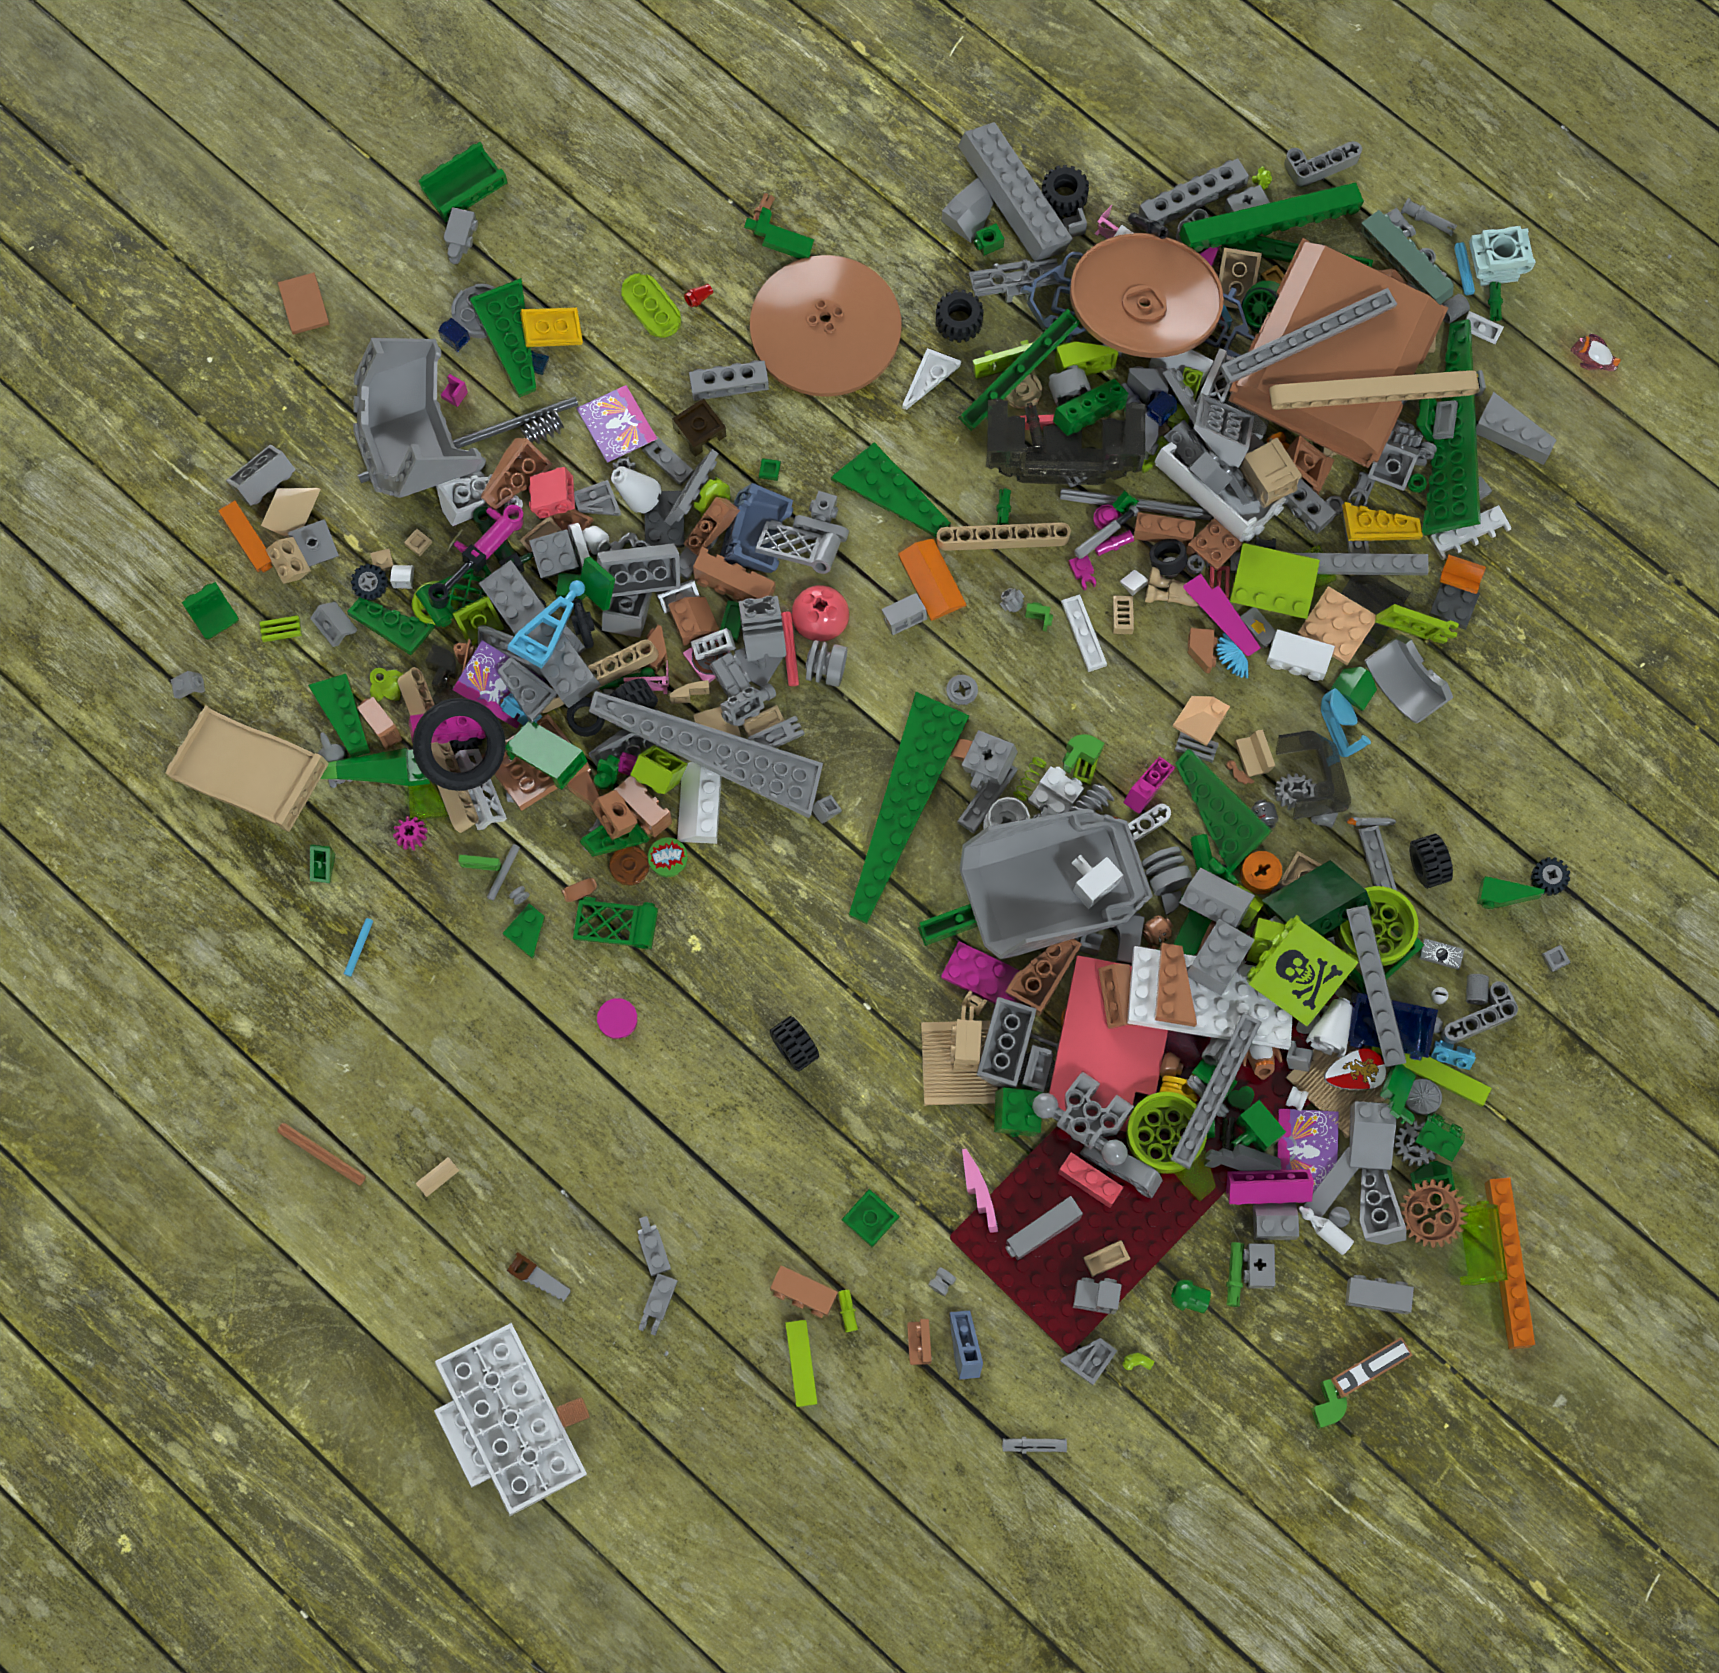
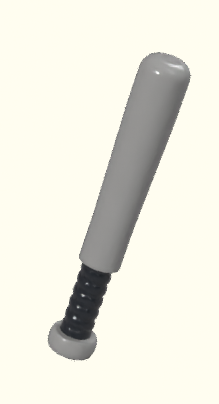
M1131 505L1129 510L1120 518L1113 520L1074 550L1076 557L1079 559L1084 558L1121 528V525L1132 518V516L1136 517L1139 510L1134 505Z

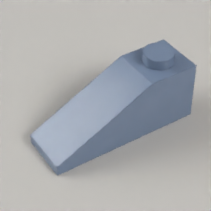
M970 1310L950 1312L954 1358L959 1380L980 1378L983 1360Z

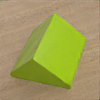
M488 596L452 613L466 642L468 643V639H471L472 645L478 643V626L486 625L498 631L504 629Z

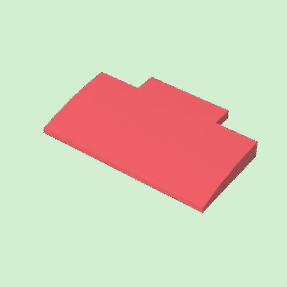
M1076 956L1049 1094H1052L1057 1099L1059 1108L1063 1111H1066L1065 1093L1082 1072L1100 1083L1099 1088L1090 1100L1098 1102L1101 1108H1106L1116 1095L1133 1105L1135 1093L1147 1096L1156 1093L1168 1030L1140 1025H1126L1108 1029L1098 968L1120 963ZM1071 1098L1069 1100V1102L1073 1105L1080 1103V1101L1077 1098ZM1088 1110L1086 1112L1089 1116L1097 1115L1095 1110ZM1129 1117L1118 1132L1126 1133ZM1110 1121L1103 1123L1107 1128L1114 1127V1124Z

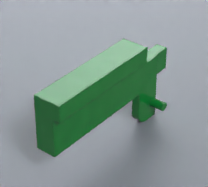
M762 207L758 221L750 218L746 219L744 228L754 231V234L764 237L762 246L799 259L809 258L815 239L769 224L772 212L768 208Z
M1190 910L1172 945L1182 946L1184 954L1195 956L1212 920Z
M1403 1064L1394 1065L1390 1068L1380 1096L1385 1100L1389 1099L1387 1106L1391 1109L1389 1113L1397 1119L1402 1117L1401 1124L1405 1121L1412 1124L1415 1117L1404 1106L1416 1074Z

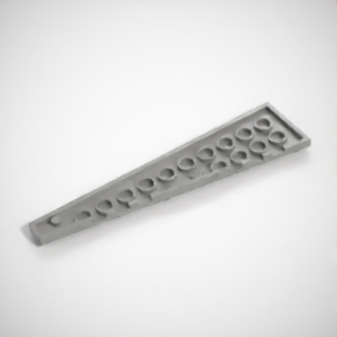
M597 691L594 692L589 712L807 818L811 816L823 763Z

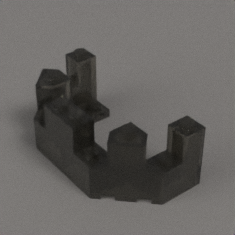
M999 398L988 400L987 468H998L999 473L1007 477L1015 476L1017 481L1021 483H1073V485H1077L1073 477H1078L1081 481L1078 485H1101L1106 483L1108 478L1116 480L1127 476L1129 471L1134 473L1142 471L1145 458V404L1138 402L1125 404L1124 421L1117 420L1116 418L1103 420L1101 425V449H1096L1095 447H1086L1084 449L1082 448V429L1077 433L1074 432L1067 436L1054 424L1043 426L1042 447L1036 445L1027 447L1025 444V418L1017 415L1008 417V401Z

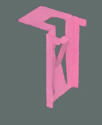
M1112 205L1097 221L1099 229L1094 233L1095 235L1101 234L1109 239L1114 237L1118 231V227L1106 220L1110 215ZM1104 223L1107 226H1110L1113 230L1106 228V226L1105 228H1103L1101 224Z
M668 661L666 668L667 677L624 678V683L643 678L652 691H663V694H667V687H669ZM660 680H662V684H660V682H658V683L651 682V681H660Z

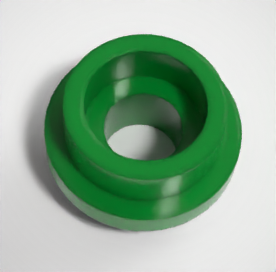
M1421 474L1411 475L1407 483L1408 488L1415 493L1422 492L1427 485L1425 477ZM1413 482H1418L1420 486L1414 485Z

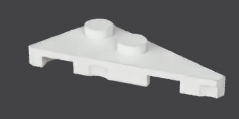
M927 348L902 408L906 410L958 369L961 361Z

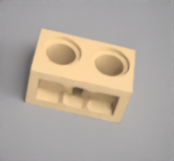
M294 537L277 540L266 549L283 584L300 580L311 571Z

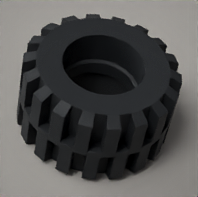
M1063 165L1062 168L1056 166L1055 170H1049V173L1044 176L1041 192L1060 218L1063 215H1066V218L1071 217V214L1077 215V209L1082 208L1083 210L1087 203L1089 181L1086 180V175H1081L1082 171L1080 169L1075 170L1074 166H1071V168H1068L1067 165ZM1060 187H1067L1073 190L1074 194L1063 196L1055 190Z
M958 289L953 290L952 294L949 291L946 293V297L942 296L940 298V302L937 303L935 323L936 327H938V332L943 333L942 337L945 339L949 337V341L957 340V343H961V340L967 342L970 337L973 339L976 337V333L979 334L984 314L982 302H979V298L977 296L973 297L972 292L966 293V290L958 292ZM955 311H962L967 313L969 318L965 321H955L949 315Z
M643 678L626 682L610 694V696L650 709H654L658 702L656 695Z
M1435 833L1410 842L1409 853L1412 867L1419 882L1428 889L1452 881V860L1447 846L1439 835Z
M789 1016L770 1029V1036L776 1047L796 1071L800 1072L819 1058V1051L813 1040L794 1017Z

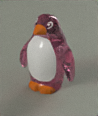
M1589 334V337L1580 338L1571 348V352L1583 362L1580 363V366L1586 370L1616 371L1621 359L1612 355L1605 341L1595 334Z

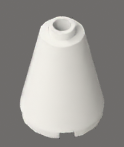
M618 467L613 471L611 481L633 512L646 513L657 505L659 501L657 499L659 493L661 494V486L654 478L626 467Z
M1341 997L1332 1001L1307 1036L1306 1042L1311 1041V1047L1327 1055H1332L1335 1052L1338 1053L1337 1057H1344L1347 1051L1353 1010L1350 1001Z

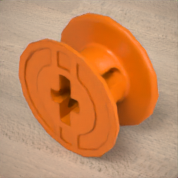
M1267 851L1251 853L1245 859L1240 870V880L1243 886L1254 894L1271 892L1277 886L1282 876V865L1279 859ZM1264 869H1266L1264 875L1260 874L1257 877L1255 876L1258 870L1261 872Z

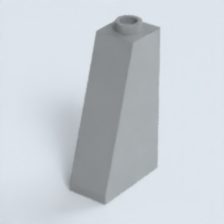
M1070 1196L1006 1241L1007 1246L1005 1248L1011 1258L1015 1256L1018 1261L1079 1221L1083 1213Z

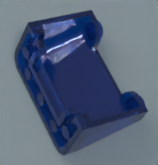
M1352 992L1350 1005L1353 1006L1348 1037V1041H1350L1349 1046L1361 1048L1362 1044L1381 1048L1368 995ZM1391 1000L1404 1053L1410 1054L1409 1058L1422 1061V1057L1428 1058L1438 1009Z

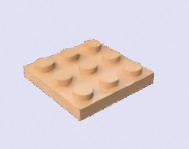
M1328 586L1297 635L1335 646L1332 657L1348 665L1375 624L1376 615Z

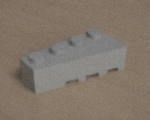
M1493 392L1476 426L1477 435L1542 465L1545 464L1556 442L1554 437L1495 392Z

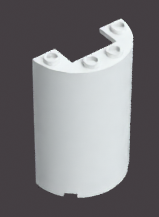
M1193 428L1192 430L1197 434V436H1198V437L1202 440V442L1206 445V443L1204 442L1203 438H1202V437L1197 433V431ZM1172 442L1161 448L1156 457V466L1240 542L1246 541L1248 543L1255 535L1258 536L1272 516H1277L1284 508L1282 506L1286 501L1284 497L1263 508L1255 494L1253 495L1254 501L1243 505L1230 483L1218 495L1215 494L1188 469V464L1176 451L1177 446Z

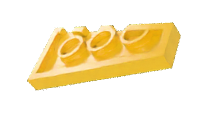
M1348 502L1342 504L1348 541L1420 540L1423 537L1419 518L1397 513L1395 515L1388 514L1383 510H1370L1366 506L1360 505L1357 507Z

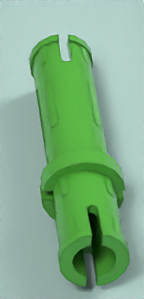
M1239 1242L1231 1243L1228 1282H1226V1287H1228L1226 1305L1230 1307H1240L1241 1288H1243L1241 1277L1244 1244Z

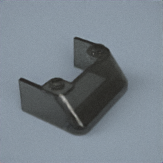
M1303 731L1278 736L1276 755L1315 749L1324 781L1315 785V797L1296 800L1293 812L1294 819L1344 812L1351 805V795L1337 746L1331 740L1314 731Z

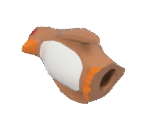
M1251 1044L1242 1063L1243 1066H1246L1248 1059L1255 1075L1264 1080L1275 1070L1274 1056H1276L1280 1063L1282 1062V1056L1279 1048Z

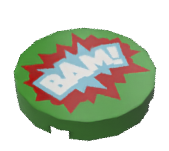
M670 837L661 838L654 842L649 849V866L659 876L666 878L674 877L684 870L687 865V850L683 843L677 839Z

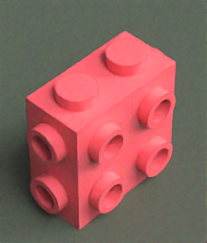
M566 467L556 468L555 470L530 477L528 488L531 501L529 502V507L540 519L575 509L574 479Z

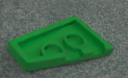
M636 824L631 832L612 840L603 825H600L583 837L580 843L594 857L647 843L650 838Z

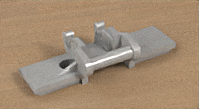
M1056 258L1036 262L1022 259L1020 262L1002 265L996 263L993 264L992 269L969 272L974 296L980 297L1005 293V303L1012 302L1014 295L1023 294L1020 291L1024 285L1031 287V283L1036 279L1030 277V272L1036 271L1040 277L1057 267L1058 263ZM1023 269V271H1017V272L1015 271V272H1011V273H1004V272H1007V271H1013V270ZM1050 275L1039 281L1036 287L1061 283L1057 282L1053 275ZM993 278H995V281L998 282L999 284H995V283L993 282ZM1025 294V299H1026V300H1028V296H1029V295H1027V294Z

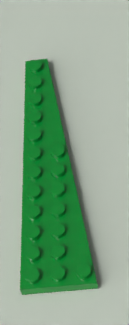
M1469 319L1450 323L1444 372L1473 371L1472 334ZM1475 395L1441 398V401L1456 400L1458 406L1453 438L1434 439V445L1437 447V450L1431 461L1429 493H1427V509L1424 512L1422 527L1424 536L1481 524Z
M915 692L849 912V917L866 925L969 719V715L918 692Z

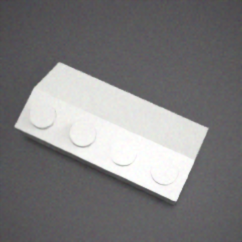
M694 762L687 763L688 765L681 779L677 840L680 842L717 844L722 776Z

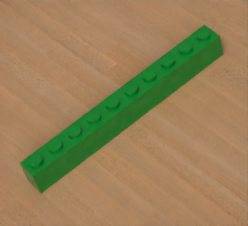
M1355 182L1184 223L1179 235L1183 244L1199 252L1205 248H1216L1225 243L1233 244L1242 239L1250 240L1255 236H1266L1279 230L1286 231L1296 226L1303 227L1312 222L1320 223L1325 219H1336L1345 214L1353 215L1359 212L1364 200Z

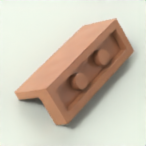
M1111 964L1098 968L1108 1029L1134 1025L1127 1023L1131 981L1130 966L1128 964Z

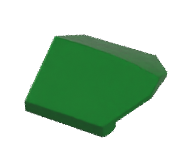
M1363 667L1343 669L1329 690L1331 691L1336 688L1351 705L1364 711L1377 691V687L1370 671Z
M1432 1161L1427 1165L1423 1164L1410 1174L1414 1190H1416V1183L1423 1187L1422 1182L1424 1180H1427L1430 1185L1432 1179L1436 1180V1185L1443 1180L1444 1187L1452 1184L1451 1191L1456 1190L1452 1167L1439 1161ZM1434 1194L1433 1200L1441 1199L1439 1194Z

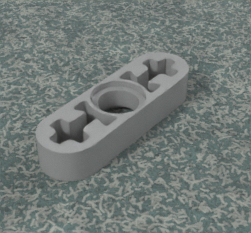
M801 515L795 516L793 528L820 535L828 532L834 533L839 536L841 542H846L849 530L845 527Z

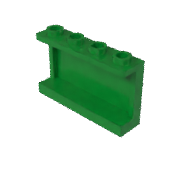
M481 142L472 144L466 151L456 154L450 161L440 164L434 171L424 174L418 180L421 191L445 222L449 221L452 208L466 210L508 183L505 172L502 168L499 169L485 152Z

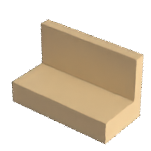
M1263 729L1255 731L1250 737L1235 740L1247 777L1269 773L1275 767Z

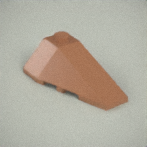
M515 438L502 456L480 497L493 510H496L511 500L513 496L526 490L530 485V477L547 472L552 463L527 438Z
M1071 939L1049 946L1042 954L1033 959L1030 964L1015 975L1005 992L1017 1003L1036 1008L1035 1015L1040 1017L1082 943Z

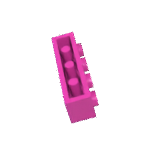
M424 714L410 715L409 728L412 744L415 728ZM455 716L443 721L436 728L431 743L438 742L444 744L450 740L466 741L474 737L483 739L486 738L482 727L475 720L465 716Z
M1310 1169L1227 1172L1226 1194L1229 1204L1236 1205L1312 1202L1314 1180Z

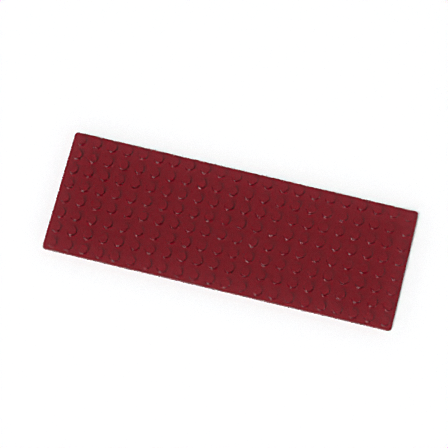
M1256 924L1245 934L1252 938ZM1247 952V954L1244 957V960L1246 961L1245 964L1257 966L1258 964L1251 961H1247ZM1334 993L1325 1006L1329 1007L1332 1001L1339 999V997ZM1352 1010L1348 1038L1362 1049L1375 1036V1030ZM1292 1016L1291 1041H1295L1298 1048L1313 1050L1314 1048L1310 1046L1312 1042H1306L1309 1034L1297 1032L1296 1027L1299 1020ZM1168 1030L1163 1058L1166 1053L1172 1052L1181 1059L1180 1063L1184 1064L1181 1076L1177 1075L1176 1077L1189 1079V1076L1203 1059L1202 1054L1207 1045H1209L1211 1037ZM1281 1048L1279 1050L1282 1062L1280 1063L1276 1056H1274L1275 1070L1264 1080L1255 1075L1247 1059L1246 1066H1243V1063L1241 1064L1234 1079L1237 1081V1084L1232 1089V1091H1239L1244 1086L1252 1088L1254 1098L1250 1107L1260 1100L1278 1123L1279 1109H1296L1294 1106L1289 1107L1286 1105L1289 1094L1294 1086L1286 1077L1294 1069H1289L1288 1050ZM1160 1075L1156 1093L1160 1091L1163 1083ZM1135 1093L1134 1108L1147 1095ZM1198 1096L1197 1101L1194 1103L1198 1105L1201 1098ZM1226 1098L1223 1104L1228 1108L1229 1112L1224 1118L1216 1114L1214 1118L1215 1138L1206 1139L1201 1154L1191 1165L1190 1169L1185 1168L1175 1173H1159L1163 1181L1152 1198H1148L1138 1192L1133 1184L1085 1159L1080 1154L1085 1145L1080 1141L1074 1140L1071 1135L1056 1126L990 1194L998 1232L990 1233L987 1213L979 1214L977 1207L950 1235V1240L1061 1349L1070 1354L1108 1315L1107 1313L1073 1308L1076 1282L1078 1280L1082 1281V1278L1094 1279V1283L1104 1281L1105 1278L1117 1280V1284H1121L1120 1302L1226 1192L1227 1172L1240 1171L1223 1164L1210 1168L1204 1166V1162L1208 1160L1205 1158V1153L1211 1149L1219 1151L1224 1148L1234 1151L1231 1142L1243 1134L1235 1122L1244 1111L1232 1107ZM1307 1098L1302 1110H1304L1311 1103V1101ZM1170 1113L1168 1114V1119L1171 1122H1177L1178 1116ZM1150 1114L1147 1116L1150 1123L1158 1122V1118L1155 1115ZM1076 1126L1074 1128L1079 1133L1085 1131L1083 1126ZM1185 1130L1180 1131L1181 1137ZM1162 1131L1159 1133V1137L1162 1140L1167 1141L1170 1139L1167 1132ZM1118 1132L1114 1136L1103 1137L1108 1141H1122L1128 1150V1155L1134 1157L1128 1147L1126 1133ZM1146 1133L1138 1134L1141 1141L1146 1142L1149 1140V1136ZM1252 1143L1247 1146L1249 1148L1257 1150ZM1158 1150L1150 1151L1152 1158H1161ZM1071 1152L1123 1186L1121 1193L1111 1208L1058 1174ZM1071 1196L1083 1213L1080 1220L1018 1261L1015 1256L1011 1258L1005 1248L1007 1246L1006 1241ZM1121 1240L1130 1260L1092 1277L1083 1257Z

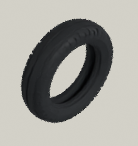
M453 698L432 706L419 720L413 735V754L419 769L432 783L448 790L464 791L484 784L497 772L505 754V735L498 718L489 708L470 699ZM455 716H465L475 720L484 730L487 739V749L482 761L475 768L461 773L443 769L436 762L431 749V741L436 728L443 721Z

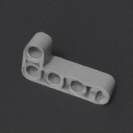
M1352 141L1307 160L1301 149L1291 148L1287 152L1284 166L1295 185L1305 187L1357 164L1362 147L1358 142Z
M1501 981L1493 983L1488 989V1001L1491 1006L1449 1023L1441 1032V1040L1455 1044L1510 1021L1517 1014L1518 1006L1506 983ZM1493 989H1499L1502 992V996L1495 995ZM1508 1007L1511 1015L1505 1014L1502 1008ZM1484 1015H1490L1493 1022H1487L1484 1019ZM1466 1022H1471L1474 1025V1030H1469L1466 1027ZM1459 1029V1032L1455 1036H1449V1031L1453 1033Z
M1085 1145L1080 1152L1081 1156L1088 1161L1133 1184L1138 1192L1148 1198L1154 1196L1163 1181L1160 1174L1154 1168L1130 1155L1127 1156L1122 1164L1112 1166L1103 1160L1101 1151L1096 1147L1091 1150Z

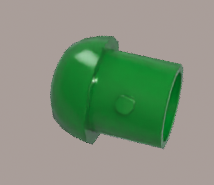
M1180 1280L1172 1290V1303L1181 1311L1187 1308L1204 1314L1209 1306L1211 1290L1193 1285L1192 1280Z

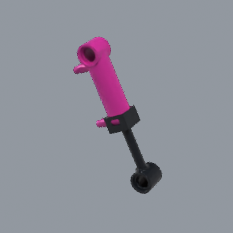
M507 506L503 515L490 507L487 508L486 512L496 520L489 530L474 545L470 544L469 547L459 541L454 543V546L462 553V562L464 564L445 584L435 583L430 586L428 596L429 603L433 608L442 609L446 607L449 601V590L471 568L478 573L486 565V560L514 531L522 527L523 511L519 506ZM511 516H516V517H518V518L513 520V519H510L509 517H511ZM436 594L443 595L441 598L434 597Z

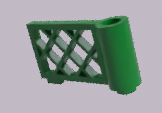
M486 565L482 568L485 573L484 578L474 576V570L470 568L463 576V578L469 579L468 586L456 583L452 588L451 594H448L449 601L447 606L442 609H435L429 603L428 590L432 584L424 585L416 592L417 598L437 627L448 626L452 622L451 619L454 618L452 613L475 602L474 600L467 599L468 591L480 594L479 599L487 596L483 588L479 590L470 587L471 580L481 582L492 574ZM453 575L437 583L445 584ZM455 588L465 590V597L454 596ZM436 594L434 597L441 598L443 595ZM451 600L463 602L462 607L454 610L451 606Z
M584 897L583 900H579L573 940L652 949L658 908L655 907V904L644 902L640 906L596 902V898ZM583 906H592L596 912L585 918L582 914ZM606 908H611L615 914L605 920L600 913ZM626 910L633 911L632 918L625 923L620 915ZM599 915L603 923L594 929L589 921ZM618 917L623 925L613 931L609 923ZM587 923L592 932L586 936L579 935L580 928ZM607 926L612 933L606 938H601L597 932ZM627 928L630 932L629 940H620L617 934Z

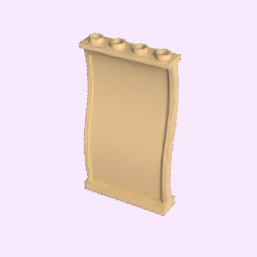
M205 705L204 709L199 713L195 724L188 731L185 741L178 748L173 761L169 763L165 773L175 782L252 813L290 832L329 763L317 753L314 754L286 740L246 726Z

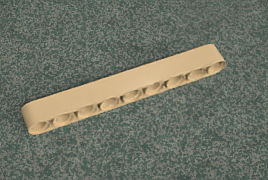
M413 667L398 678V685L410 715L424 714L435 705L425 678L418 668ZM431 743L432 753L436 762L447 771L461 773L450 743ZM438 786L452 825L458 832L462 833L478 822L479 818L468 790L454 791Z

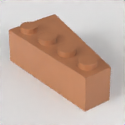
M701 548L693 566L694 579L699 586L707 588V586L711 587L722 595H725V593L729 594L737 601L773 596L776 589L774 581L754 571L747 573L746 569L737 563L728 564L724 560L725 557L718 554L714 557L707 553L708 549Z

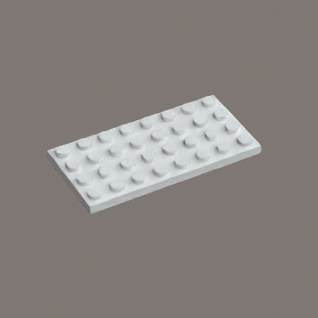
M1134 946L1128 1024L1230 1040L1242 1014L1245 1013L1262 1022L1251 1044L1287 1050L1291 1047L1292 1015L1248 985L1246 980L1247 973L1253 965L1240 964L1222 996L1188 977L1197 1021L1195 1027L1156 1021L1155 1008L1160 950ZM1184 954L1188 972L1196 956Z

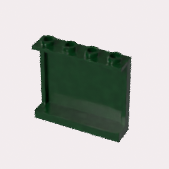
M1331 860L1262 900L1271 918L1276 916L1286 925L1291 918L1294 919L1298 915L1303 923L1320 935H1324L1348 921L1347 909L1368 905V908L1372 906L1367 890Z

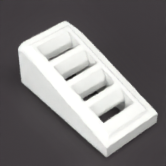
M727 628L691 641L696 660L736 649L731 631ZM724 637L726 638V641H727V644H725V645H724V642H723V639H722V638H724ZM714 640H718L719 647H716ZM707 642H710L711 650L708 649ZM699 644L703 645V653H701Z

